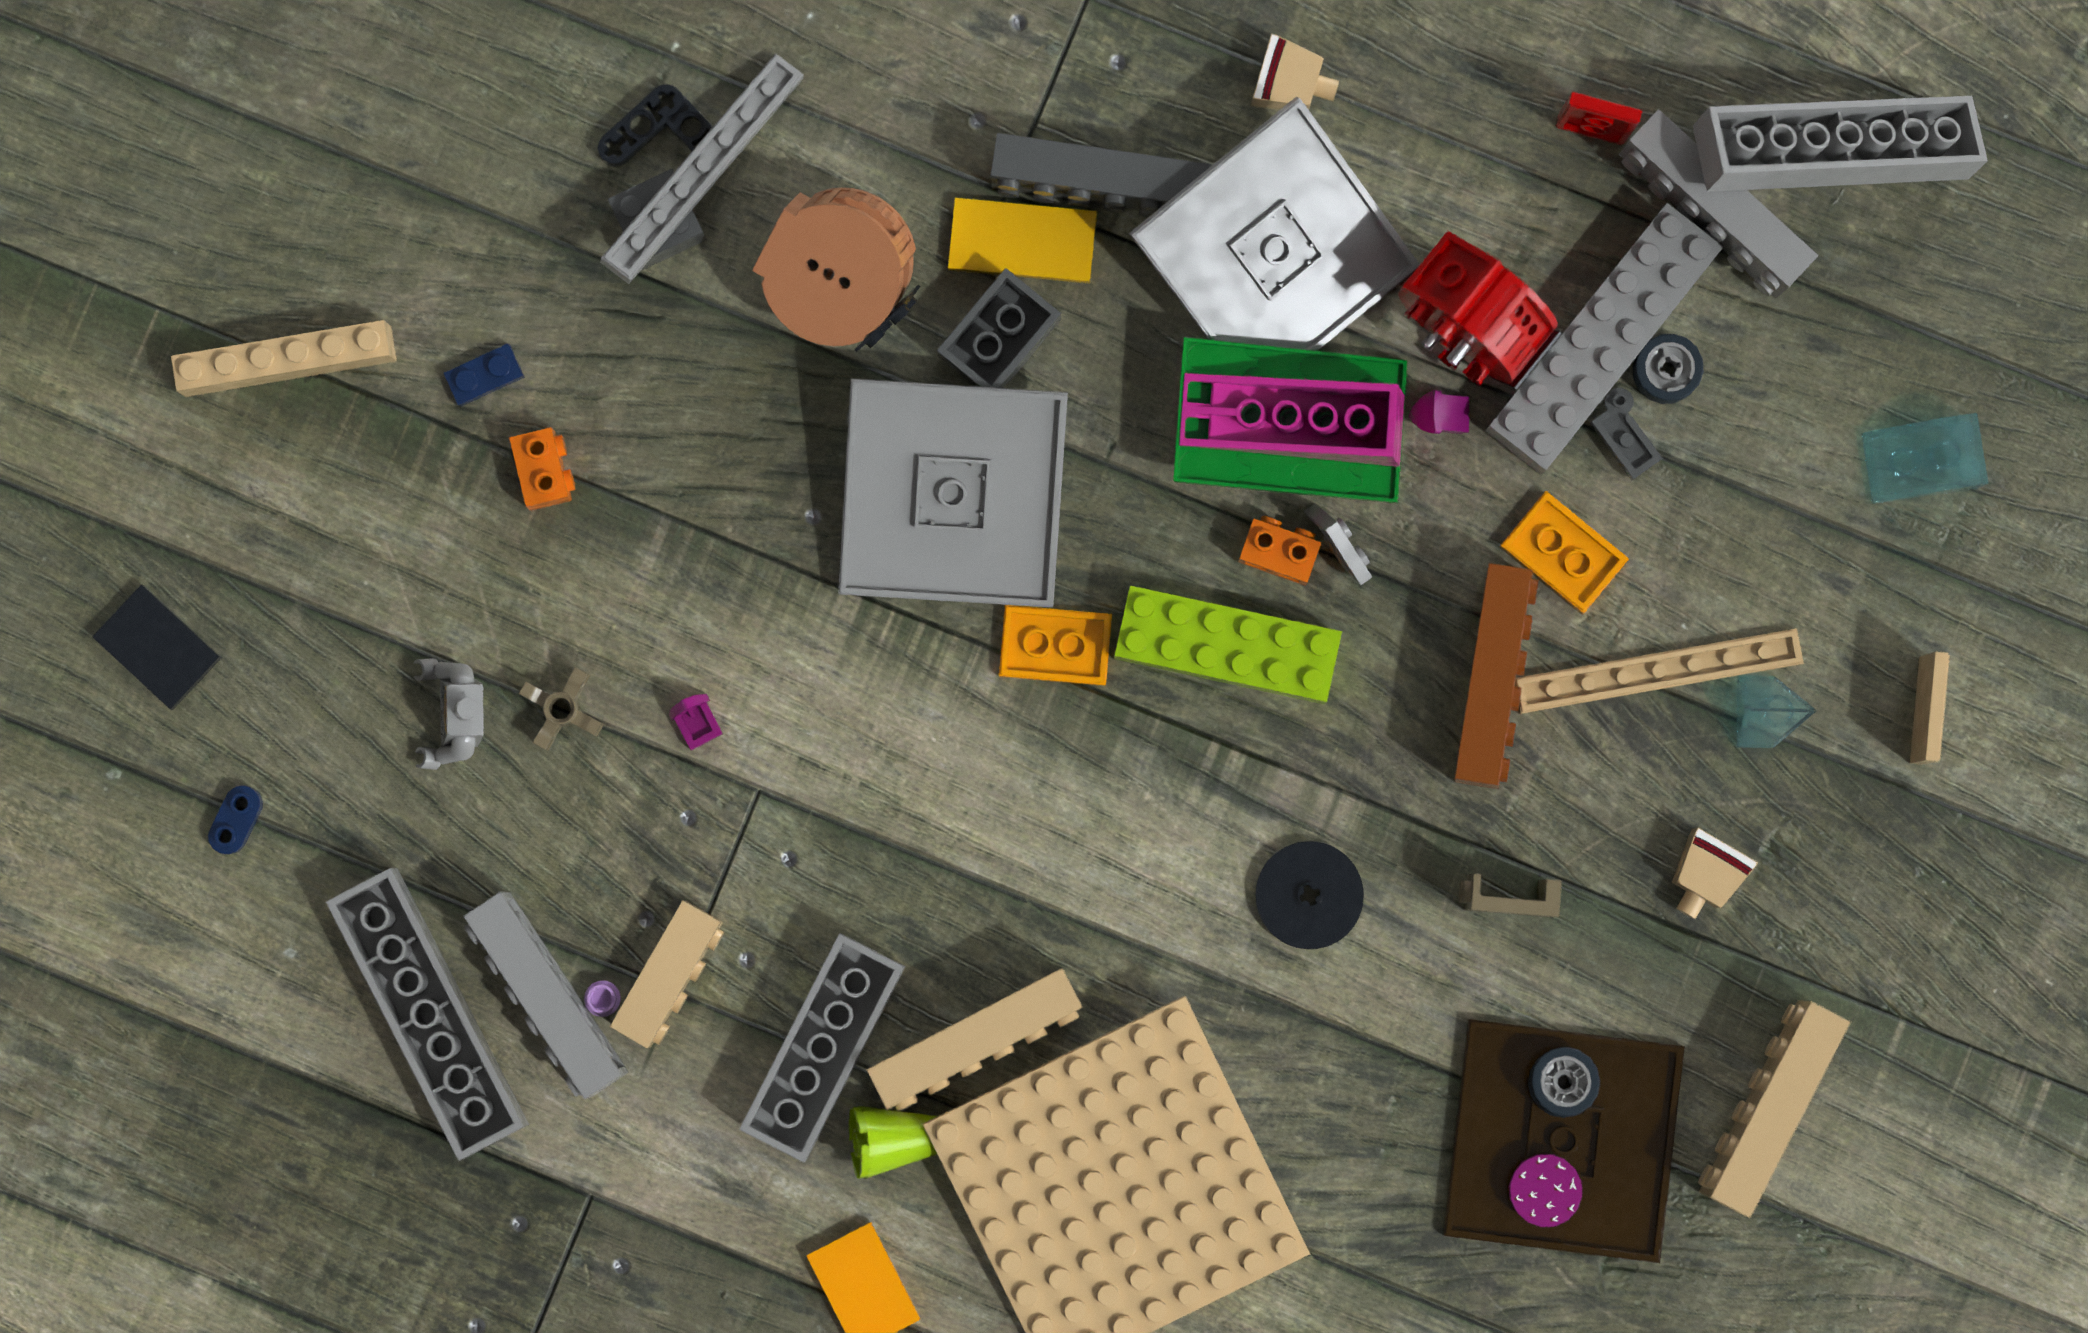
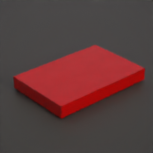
M1572 92L1559 112L1555 126L1562 130L1622 145L1640 123L1643 110Z

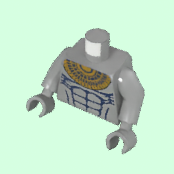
M435 658L415 660V664L419 663L422 666V675L414 676L415 680L440 679L441 747L438 749L418 747L415 753L424 754V759L416 767L436 770L441 764L469 759L474 754V749L478 747L484 734L483 684L474 679L472 668L466 664L438 662Z

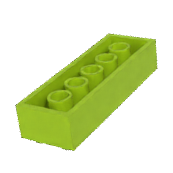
M1130 586L1114 659L1325 704L1328 700L1342 631Z

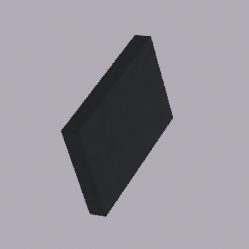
M142 584L92 636L170 710H174L222 658Z

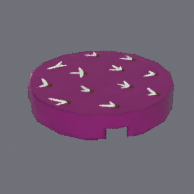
M1536 1154L1523 1160L1517 1166L1509 1182V1199L1515 1211L1527 1222L1540 1227L1557 1226L1568 1221L1578 1210L1582 1198V1183L1575 1168L1565 1159L1552 1154Z

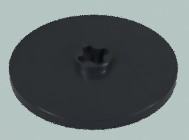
M1304 841L1282 848L1266 862L1257 880L1255 900L1263 924L1274 937L1295 948L1320 949L1340 941L1353 929L1362 911L1364 890L1357 868L1343 852L1325 843ZM1305 885H1309L1311 890L1318 889L1319 896L1315 897L1316 904L1310 906L1308 901L1301 902L1299 895L1304 893L1303 887Z

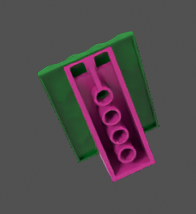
M1184 337L1173 481L1193 485L1398 504L1408 361Z

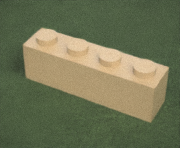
M682 901L610 1027L645 1048H651L653 1043L660 1045L670 1026L665 1024L672 1011L678 1014L688 997L683 992L690 980L696 982L706 966V963L701 961L708 948L714 951L722 939L724 932L720 930L723 922L693 904Z

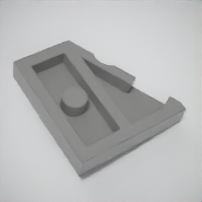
M1315 503L1303 511L1309 521L1311 520L1318 526L1324 535L1323 540L1350 577L1360 585L1372 578V575L1366 568V565L1370 563L1369 559L1358 545L1356 547L1352 546L1348 539L1352 536V533L1341 518L1335 520Z

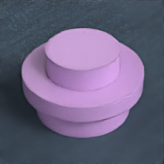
M597 981L587 988L584 1002L590 1013L595 1016L605 1017L613 1014L618 1009L621 995L613 983Z

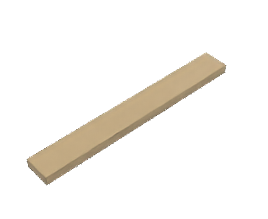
M1796 628L1516 678L1515 686L1522 687L1519 713L1524 714L1802 665L1804 662Z

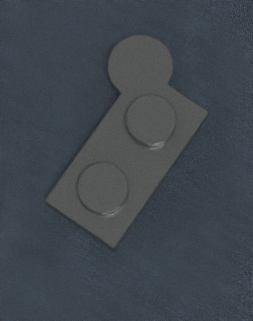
M1614 388L1609 391L1604 400V406L1607 411L1591 421L1590 425L1632 481L1663 458L1634 418L1628 414L1634 404L1632 394L1627 389Z

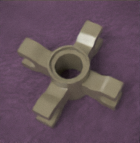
M575 667L563 691L555 692L551 695L525 682L519 694L542 706L544 715L547 718L535 737L534 744L549 751L560 728L571 724L598 737L604 724L581 712L577 701L590 675ZM566 699L570 703L571 711L566 718L557 719L553 714V706L557 701Z

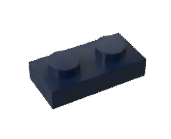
M509 343L444 373L455 400L460 407L525 378Z

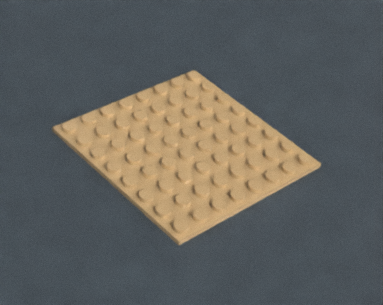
M1186 996L1180 997L923 1123L1025 1333H1151L1310 1255Z

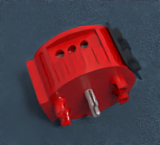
M1450 231L1444 234L1398 292L1400 301L1407 309L1404 313L1406 318L1414 319L1422 328L1424 327L1429 332L1422 341L1424 348L1431 351L1440 342V345L1445 349L1437 356L1438 359L1454 371L1464 359L1469 365L1462 371L1463 374L1478 386L1488 376L1517 390L1521 383L1529 377L1530 372L1542 357L1551 350L1554 342L1561 335L1559 331L1555 330L1558 323L1554 314L1530 287L1505 268L1499 259Z

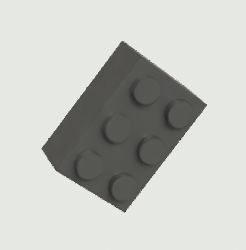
M1005 268L937 349L938 357L973 386L1005 388L1061 321V313Z

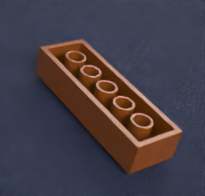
M1489 563L1455 774L1456 783L1499 790L1500 782H1507L1510 759L1504 758L1505 746L1513 747L1516 723L1509 722L1511 710L1518 711L1522 688L1515 686L1517 675L1524 676L1527 651H1521L1522 640H1530L1533 616L1526 615L1528 604L1535 605L1538 589V580L1532 579L1531 569Z

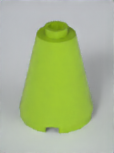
M865 1106L850 1108L848 1133L849 1140H853L854 1152H850L856 1178L866 1179L937 1155L923 1126V1123L937 1116Z

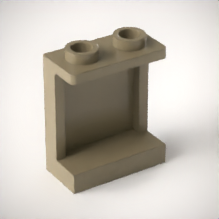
M1467 874L1466 880L1460 881L1458 901L1459 903H1464L1465 911L1559 917L1562 880H1538L1537 900L1482 896L1480 894L1481 874Z

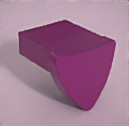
M1432 390L1423 395L1414 404L1408 417L1418 428L1428 433H1469V397L1442 394L1439 390Z
M698 694L685 698L673 706L668 713L671 721H676L691 751L723 735L708 705L710 699L707 694Z

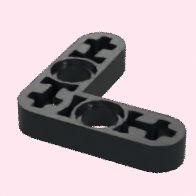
M664 84L656 87L600 139L598 153L607 165L612 167L622 166L666 126L692 152L695 148L694 145L700 143L713 126L676 87ZM664 94L667 97L674 95L673 102L675 106L672 109L665 106L657 112L659 117L662 118L657 122L653 114L646 108L651 105L655 111L662 104L659 99L661 95ZM640 116L648 118L651 122L649 131L643 135H637L631 130L632 121ZM688 118L697 119L701 123L700 132L692 137L686 136L681 132L682 123ZM625 129L630 139L636 143L630 146L627 140L620 147L622 151L621 156L617 157L612 154L608 157L609 149L607 145L610 142L615 145L619 144L624 139L620 132Z

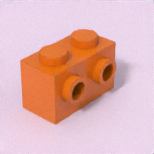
M550 427L509 437L526 507L532 511L572 501L570 491L576 490L571 469L565 470L562 457L567 456V449L563 436H556V432Z
M1262 516L1261 520L1254 518L1238 562L1305 586L1308 583L1322 542L1314 540L1316 534L1308 530L1296 527L1295 531L1292 532L1281 528L1282 522L1267 516Z

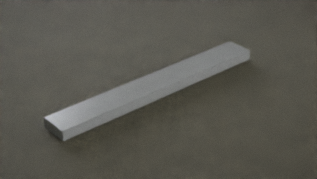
M775 53L601 257L600 263L630 284L798 86L804 74Z

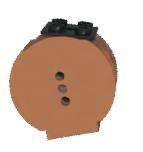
M854 188L826 189L815 193L811 198L800 192L783 209L752 270L764 277L762 288L765 298L776 317L790 331L805 340L826 346H846L860 342L854 349L856 352L865 344L872 348L893 324L896 325L910 311V308L917 302L914 295L921 287L918 284L902 299L911 281L913 255L916 251L913 236L906 222L883 199L869 192Z

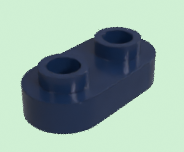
M237 786L227 793L208 834L211 847L218 853L235 854L245 846L263 808L262 797L256 789L248 786ZM240 797H245L248 805L246 809L241 811L237 808L236 803ZM226 829L232 833V839L228 843H224L221 840V833Z

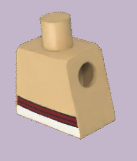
M1271 34L1251 106L1280 110L1295 97H1299L1309 110L1313 96L1334 101L1339 80L1319 75L1323 57L1278 35Z
M1693 828L1687 839L1672 881L1673 884L1686 891L1676 909L1686 916L1696 919L1705 902L1712 907L1721 908L1753 871L1758 862L1702 829Z

